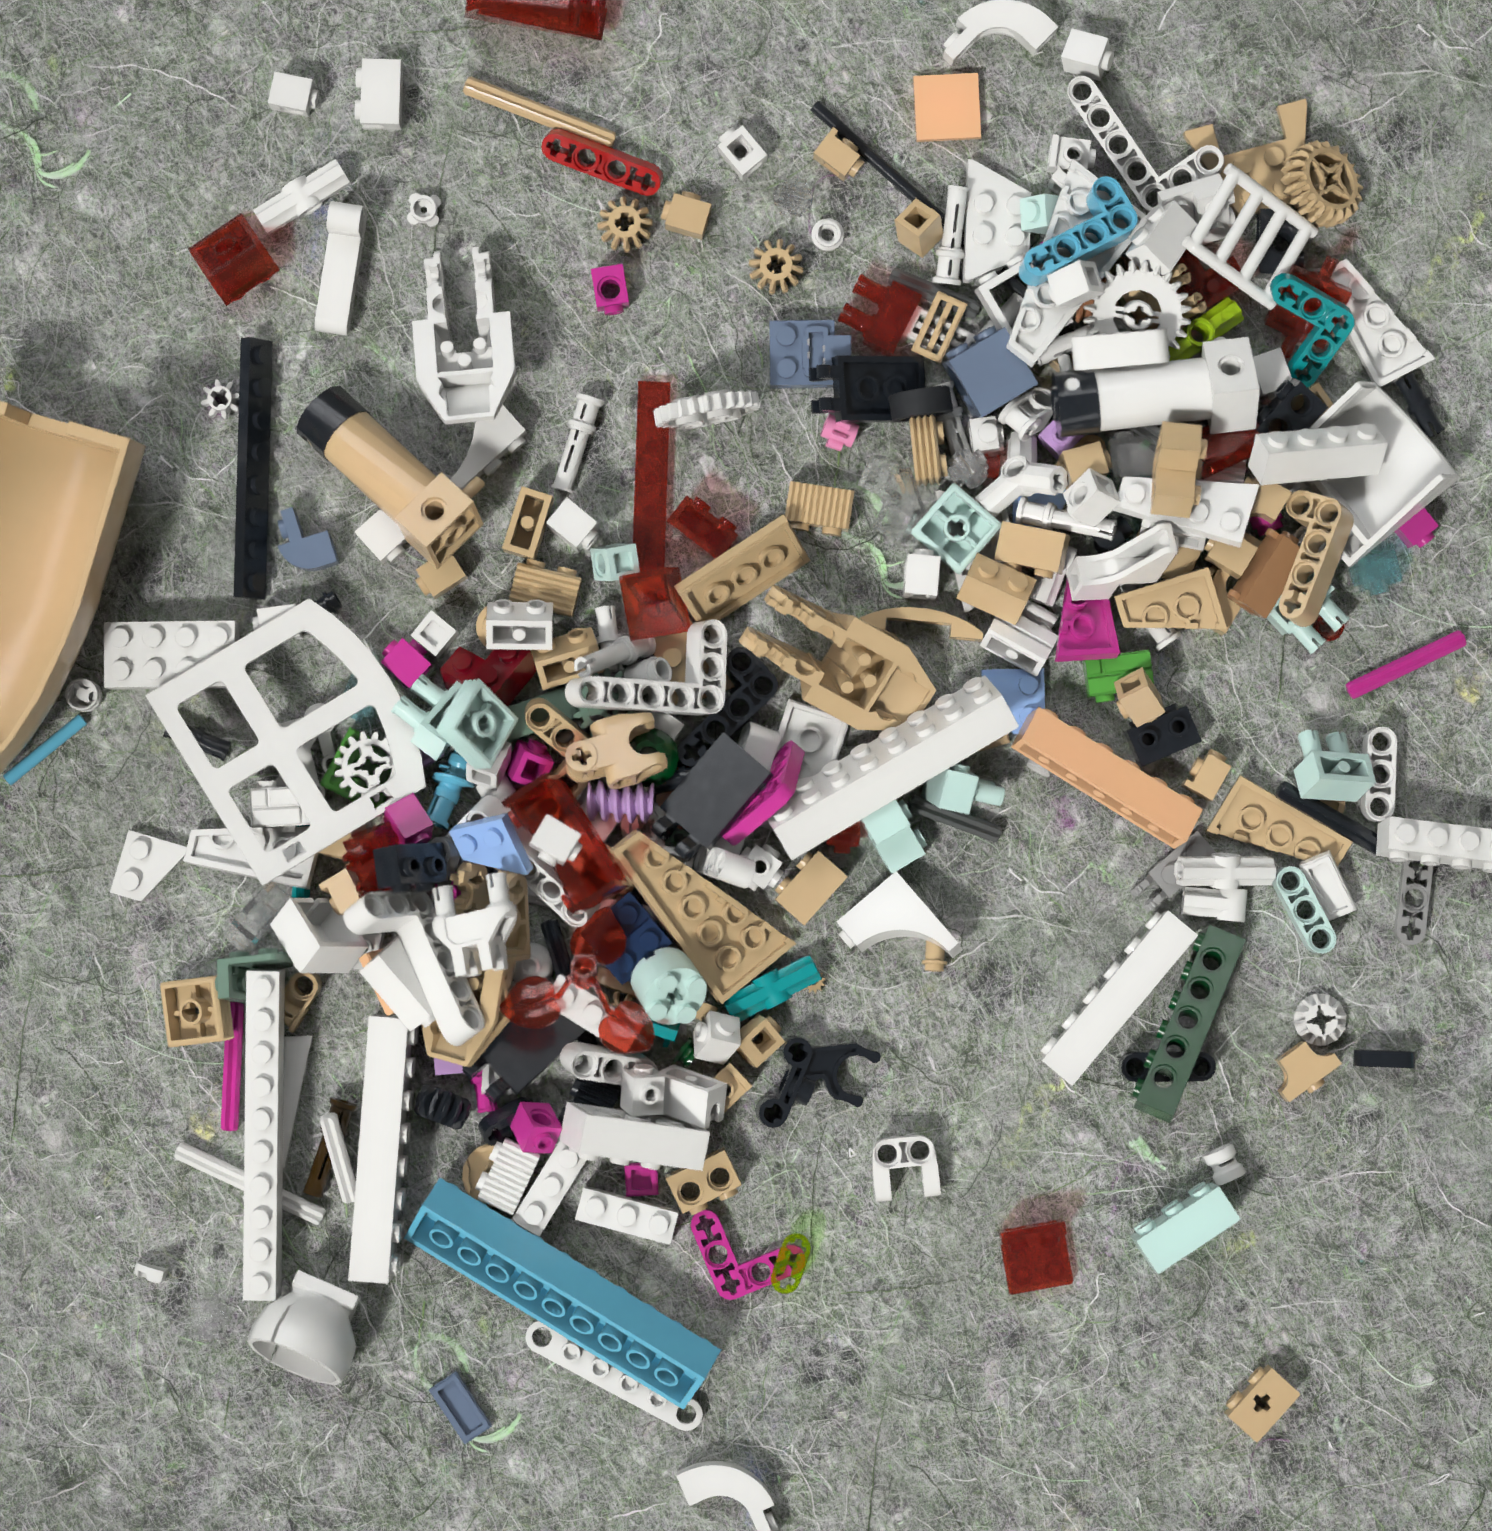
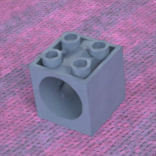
M995 326L983 330L973 337L976 343L968 346L967 343L960 344L945 353L948 359L941 363L950 380L954 381L956 390L974 419L986 416L1038 384L1028 365L1006 348L1010 335L1005 327L996 330Z

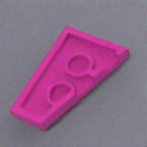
M1067 579L1055 662L1117 658L1120 654L1109 599L1072 601Z

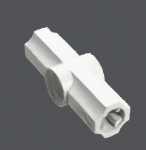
M335 159L307 177L304 175L292 180L281 189V193L253 209L269 235L297 217L301 219L312 214L323 205V201L351 185Z
M1219 852L1212 853L1211 856H1178L1176 863H1174V875L1176 884L1180 886H1210L1216 889L1230 890L1238 889L1239 886L1272 885L1274 879H1276V866L1274 858L1270 856H1241L1234 853Z

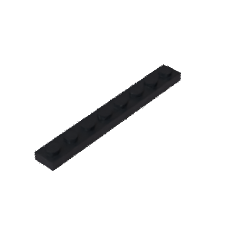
M252 337L241 338L233 597L266 600L273 341Z

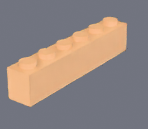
M1038 707L1026 717L1011 746L1014 750L1174 849L1187 842L1203 811L1202 808L1195 804L1191 797L1176 793L1168 788L1167 783L1162 779L1151 777L1144 773L1135 762L1124 760L1115 755L1109 746L1091 740L1082 729L1067 725L1059 720L1056 713L1049 709Z

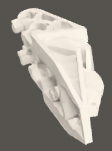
M479 247L472 248L476 279V321L480 338H476L473 342V351L457 353L451 342L440 251H434L433 257L424 259L427 281L428 320L412 321L416 380L420 389L445 425L495 420L517 378L510 311L496 312L490 251L480 252Z

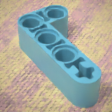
M1103 176L1094 182L1086 197L1087 206L1093 215L1092 218L1032 248L1026 253L1019 266V276L1025 284L1030 286L1040 285L1048 281L1047 275L1078 260L1087 261L1129 238L1137 224L1138 217L1116 179ZM1097 191L1107 192L1111 200L1100 199ZM1113 219L1123 220L1127 228L1117 227ZM1085 233L1095 234L1099 242L1092 243L1088 241ZM1064 247L1068 249L1071 257L1061 256L1057 252V248ZM1044 263L1041 270L1038 267H1035Z

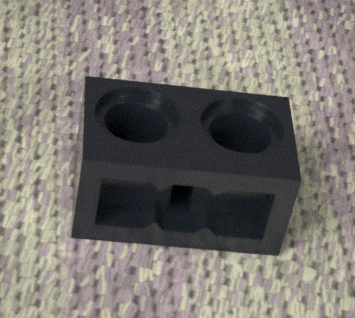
M1292 378L1290 381L1285 380L1275 390L1274 394L1276 397L1268 405L1264 404L1258 408L1256 429L1253 430L1257 434L1269 433V424L1274 419H1280L1282 422L1279 432L1309 429L1327 410L1328 406L1301 381ZM1302 394L1304 397L1303 406L1298 410H1292L1291 401L1293 397Z

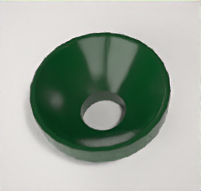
M656 728L634 737L630 742V746L637 753H640L645 747H653L658 752L665 753L667 758V768L641 781L643 787H650L651 783H654V787L667 782L674 775L679 763V752L674 740L667 733Z

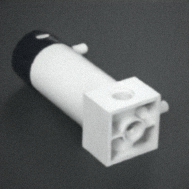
M1220 336L1215 338L1214 341L1203 342L1201 358L1095 370H1073L1071 357L1067 354H1062L1058 357L1060 372L1052 373L1051 407L1059 438L1097 434L1100 431L1161 425L1162 421L1180 423L1207 419L1210 434L1256 429L1260 387L1249 337L1226 339Z

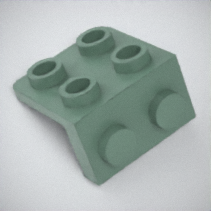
M276 948L258 949V955H249V952L246 951L230 952L229 958L217 959L215 988L218 992V999L246 1003L247 970L251 968L295 967L287 951L278 952Z

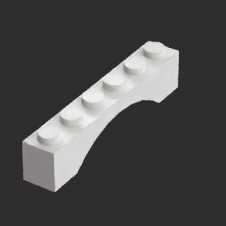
M502 405L495 420L477 421L475 423L473 439L467 456L456 474L450 479L459 489L462 490L476 476L480 477L483 473L487 476L492 474L502 464L499 459L508 451L513 454L525 444L526 440L523 437L527 435L526 430L504 405ZM378 510L355 531L356 535L382 563H385L387 560L392 563L405 552L403 545L407 541L398 524L382 510Z

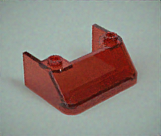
M545 772L501 801L504 807L511 809L507 813L516 828L519 829L523 826L526 831L530 832L532 837L547 814L581 834L578 842L583 846L575 860L572 862L567 859L564 866L559 863L555 867L551 866L563 884L564 894L560 897L572 915H581L630 886L618 863L560 775Z

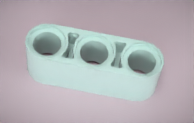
M1292 866L1278 869L1276 871V879L1272 883L1304 946L1312 953L1324 954L1331 951L1336 944V934L1304 873L1299 868ZM1286 872H1291L1296 876L1297 884L1292 890H1286L1281 884V878ZM1301 901L1309 902L1312 907V913L1307 919H1302L1297 915L1296 908ZM1319 929L1327 935V943L1322 948H1317L1312 943V935Z

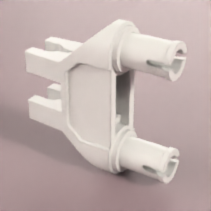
M506 872L492 873V876L490 874L486 875L490 904L487 905L486 909L461 915L456 914L453 886H439L432 890L437 916L432 921L433 932L451 950L456 977L466 975L467 977L482 975V971L508 969L506 941L515 925L517 908L509 899Z

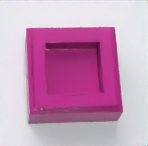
M641 1162L625 1165L626 1197L659 1195L658 1170L641 1167Z

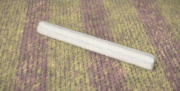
M185 1142L178 1145L174 1155L175 1159L244 1191V1170ZM283 1189V1210L315 1225H319L322 1222L326 1212L324 1208Z

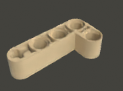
M1298 490L1293 492L1288 498L1286 511L1293 519L1305 526L1307 530L1281 595L1279 611L1297 626L1307 627L1313 624L1319 615L1353 527L1354 518L1350 510L1337 500L1312 492ZM1310 504L1308 510L1304 514H1301L1303 508L1306 505ZM1338 512L1336 519L1330 522L1332 515ZM1326 542L1324 550L1318 553L1319 547ZM1315 573L1312 581L1306 583L1309 575Z

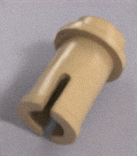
M926 940L925 960H922V964L925 965V971L944 972V965H948V962L944 961L945 950Z

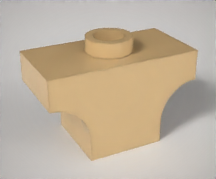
M1300 1041L1275 1059L1284 1074L1283 1084L1277 1091L1286 1102H1291L1306 1090L1310 1094L1325 1083L1323 1077L1342 1063L1335 1053L1329 1052L1325 1055H1317L1305 1041Z

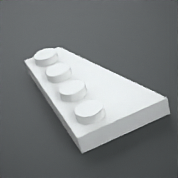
M1123 477L1118 492L1121 503L1113 511L1157 524L1171 523L1174 529L1240 548L1259 484L1195 481V485L1201 486L1199 506L1193 505L1190 518L1150 514L1152 478Z

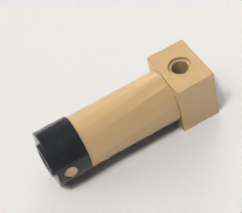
M333 386L319 394L306 407L299 418L296 427L297 434L308 442L324 459L330 461L398 524L405 540L436 569L440 568L484 525L474 501L471 500L485 486L484 481L480 477L476 476L461 490L442 472L436 476L371 416L370 412L341 386Z

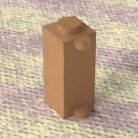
M1268 528L1265 532L1266 536L1242 576L1238 579L1233 589H1230L1227 593V598L1245 611L1265 619L1283 593L1300 546H1298L1300 541L1295 536L1286 531L1279 534L1271 528Z

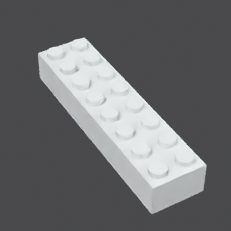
M985 675L972 678L963 685L962 689L953 694L941 696L928 709L912 713L907 718V721L899 726L883 730L877 739L868 744L863 743L856 746L848 756L841 760H833L827 763L822 768V771L814 776L798 780L796 790L790 800L768 818L767 821L788 856L793 860L1015 730L1019 725L1002 694Z
M371 1015L368 1020L348 1281L388 1284L394 1276H397V1273H400L401 1254L396 1253V1243H399L400 1240L402 1241L404 1221H399L398 1215L399 1210L405 1207L406 1188H401V1177L407 1175L409 1156L403 1155L404 1144L410 1142L411 1123L406 1122V1111L412 1110L414 1090H408L409 1078L415 1077L416 1057H411V1045H415L418 1042L419 1026L410 1032L398 1016Z

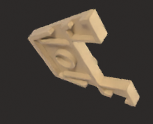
M1306 99L1277 106L1276 110L1284 135L1283 140L1223 156L1224 167L1219 173L1224 180L1226 177L1224 169L1231 163L1289 205L1291 201L1289 196L1283 194L1286 186L1281 183V179L1284 177L1281 169L1285 166V160L1288 156L1295 152L1296 148L1303 144L1305 145ZM1213 124L1184 131L1183 133L1184 139L1188 145H1191L1194 151L1206 145H1212L1219 149ZM1207 153L1202 156L1200 163L1207 170H1212L1218 165L1219 158L1214 153ZM1236 184L1233 189L1235 203L1230 204V207L1238 216L1250 193ZM1261 202L1254 214H1257L1260 209L1270 208Z

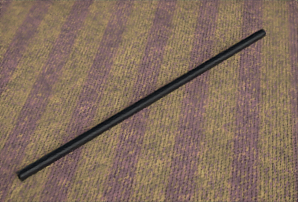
M820 101L813 105L810 109L812 113L830 129L836 128L841 139L844 137L855 144L859 149L857 153L911 202L918 199L940 214L942 229H944L945 214ZM964 231L962 232V240H961V247H962L963 249H964ZM1003 267V269L996 271V273L999 275L1006 271V269ZM1014 276L1002 283L1012 293L1015 292L1022 298L1024 297L1027 288ZM1067 325L1061 330L1059 335L1061 336L1074 330Z

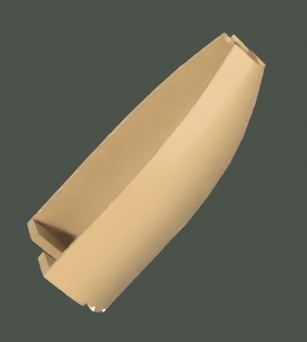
M0 401V775L30 741L55 704L83 647L99 605L146 448L144 444L130 438L68 421V423L28 412L3 401Z

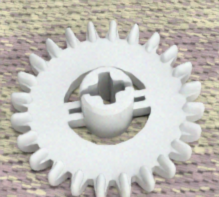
M1132 260L1129 262L1128 271H1125L1120 264H1117V275L1114 276L1109 271L1104 272L1107 280L1106 283L1102 282L1105 293L1093 298L1094 304H1087L1083 307L1085 310L1092 312V316L1085 318L1083 322L1094 325L1086 335L1119 332L1113 317L1122 318L1124 323L1134 330H1143L1148 328L1151 323H1158L1159 325L1156 329L1167 328L1168 346L1180 349V345L1175 340V337H1187V334L1180 329V325L1191 324V321L1182 317V314L1190 311L1192 308L1180 303L1188 297V294L1176 293L1182 282L1177 281L1170 284L1172 272L1159 276L1160 265H1157L1150 272L1147 261H1143L1139 270H1137ZM1142 290L1150 293L1157 299L1161 312L1153 311L1151 306L1142 300L1129 301L1124 307L1115 306V304L1122 295L1130 291ZM1137 306H1141L1142 312L1148 316H1158V319L1145 317V319H1140L1138 324H1134L1133 318L1127 314L1116 313V310L1130 313V311H1136Z

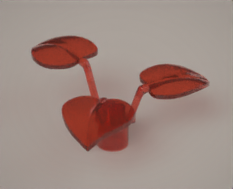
M609 906L595 911L585 925L577 927L573 932L570 941L571 952L574 956L570 964L571 974L565 977V982L556 994H554V986L549 980L540 976H530L517 982L505 1000L499 1005L501 1013L511 1022L529 1029H541L550 1026L560 1017L561 1010L556 1000L563 997L571 983L581 989L593 987L605 1012L609 1015L600 1022L598 1028L599 1038L607 1049L615 1053L630 1054L648 1051L653 1046L654 1028L645 1009L635 1002L622 1001L613 1011L600 988L599 981H597V963L601 965L612 964L621 958L626 949L624 931Z

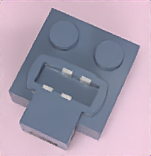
M834 320L769 321L770 389L833 388V380L809 381V368H816V365H832L831 358L837 355L851 356V335H835Z

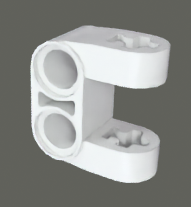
M919 1134L879 1139L872 1148V1177L875 1202L892 1201L889 1169L921 1166L924 1197L941 1195L935 1148L928 1137ZM917 1141H923L928 1145V1153L921 1159L912 1157L910 1153L912 1144ZM889 1144L894 1146L896 1156L892 1161L883 1162L878 1158V1150L882 1145Z

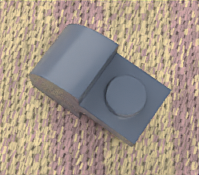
M291 507L280 511L282 519L277 521L283 539L289 538L290 542L279 545L278 549L289 563L304 571H319L340 564L331 533L328 530L304 537L296 510Z

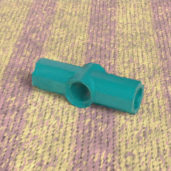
M809 954L780 970L776 968L753 980L752 984L737 991L724 1004L729 1015L740 1017L741 1022L765 1008L768 1010L792 998V994L822 980V977Z

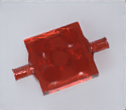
M1326 256V260L1319 272L1308 271L1292 264L1289 274L1298 277L1341 303L1347 305L1352 295L1351 288L1339 284L1331 278L1336 266L1339 264L1336 258L1333 257L1332 259L1331 256ZM1290 284L1287 287H1280L1281 295L1284 292H1288L1297 301L1298 295L1292 291ZM1310 298L1304 303L1303 309L1308 312H1314L1320 307L1321 300ZM1278 304L1268 311L1264 319L1265 325L1279 330L1285 336L1281 345L1285 358H1290L1297 342L1303 343L1315 326ZM1337 317L1332 318L1335 325L1339 320ZM1319 339L1313 345L1324 349L1327 340Z

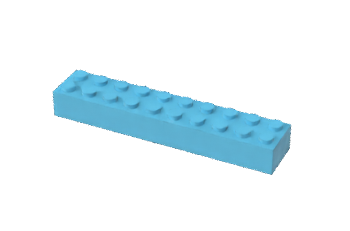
M439 1178L422 1204L404 1237L407 1241L683 1410L707 1377L721 1351L712 1345L709 1340L689 1331L681 1323L658 1312L652 1305L632 1296L624 1288L614 1285L601 1277L596 1271L588 1269L572 1259L567 1253L557 1250L544 1242L539 1236L531 1234L516 1225L513 1220L503 1217L490 1209L484 1202L472 1198L461 1191L456 1185L448 1183Z

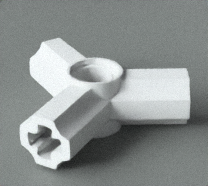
M1016 431L1011 433V437L1008 440L1007 460L1002 465L1001 475L975 497L993 517L999 515L1020 496L1029 497L1035 493L1055 496L1058 493H1064L1068 485L1067 471L1062 466L1037 463V437L1035 434L1023 442L1018 438L1019 434Z

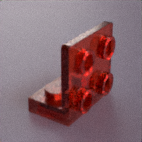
M1063 1219L998 1230L1008 1291L1011 1295L1073 1283L1065 1237L1067 1231Z

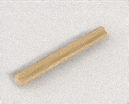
M472 76L468 77L464 84L463 93L467 96L547 127L564 129L611 148L615 143L616 133L604 127Z

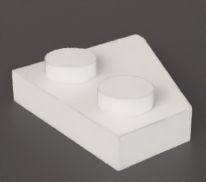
M128 830L110 893L143 902L185 856L187 847Z

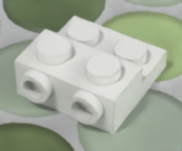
M1218 173L1157 192L1158 204L1164 206L1175 200L1198 224L1221 186L1223 179ZM1233 191L1202 245L1225 238L1230 227H1232L1236 220L1232 208L1229 207L1230 204L1235 203Z

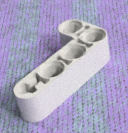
M331 201L329 204L326 224L329 234L316 309L315 331L348 336L367 223V211L364 206Z

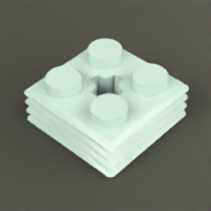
M953 483L916 524L911 534L929 550H934L936 556H941L940 560L955 573L961 574L972 562L976 554L999 531L1002 524L957 484ZM959 521L962 522V531L965 534L963 536L958 534L954 537L949 534L951 528L948 524L950 522L953 524H957Z
M470 679L463 682L436 731L475 770H478V768L480 770L482 768L490 769L517 724L518 717L481 679H473V681Z

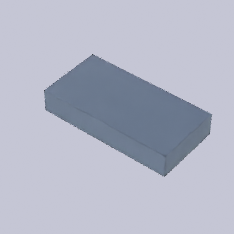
M457 1370L429 1389L464 1444L492 1427L489 1418Z

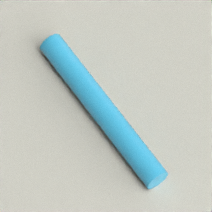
M78 714L3 775L5 780L10 785H13L87 725V722Z

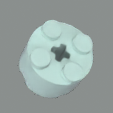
M660 948L653 951L655 955L647 960L645 958L640 960L633 970L631 986L635 996L648 1016L657 1023L670 1025L692 1022L706 997L707 984L683 951L676 948Z

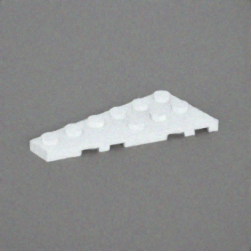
M1072 159L1043 243L1093 217L1087 206L1086 197L1098 177L1074 159ZM1097 191L1100 199L1111 200L1107 192ZM1133 204L1132 206L1136 211L1138 219L1129 238L1087 260L1095 262L1101 280L1105 277L1104 272L1109 271L1132 243L1130 239L1133 234L1145 226L1148 221L1146 215ZM1113 219L1117 227L1127 228L1123 220ZM1085 233L1088 241L1092 243L1099 242L1095 234ZM1064 247L1057 248V252L1061 256L1071 257L1068 249ZM1044 263L1035 267H1038L1041 270ZM1048 281L1037 286H1027L1006 346L1008 350L1030 367L1034 366L1081 307V305L1074 308L1056 306L1048 292V287L1050 286Z

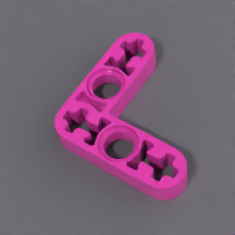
M792 740L785 743L776 753L770 770L774 776L768 781L766 788L752 800L722 836L732 846L739 844L782 808L794 794L805 751Z
M705 1209L694 1214L692 1217L691 1229L716 1290L724 1299L733 1300L798 1273L805 1265V1254L795 1244L783 1245L738 1264L717 1214L710 1209ZM705 1215L707 1219L713 1218L715 1221L711 1225L713 1236L719 1232L722 1239L712 1240L704 1246L701 1240L708 1239L704 1229L698 1230L696 1227L700 1223L699 1217ZM714 1245L725 1247L728 1253L726 1260L719 1264L712 1262L708 1255L711 1247ZM791 1250L792 1254L798 1253L800 1255V1258L796 1260V1267L791 1268L789 1264L782 1265L779 1269L783 1273L776 1275L774 1264L769 1259V1257L775 1255L776 1261H781L786 1258L785 1252ZM761 1262L769 1266L770 1275L766 1280L757 1281L753 1278L751 1269L756 1263ZM730 1263H733L735 1269H728V1272L733 1280L738 1279L740 1281V1284L736 1285L735 1293H731L729 1289H722L721 1285L725 1284V1277L723 1273L716 1276L714 1270L724 1269Z

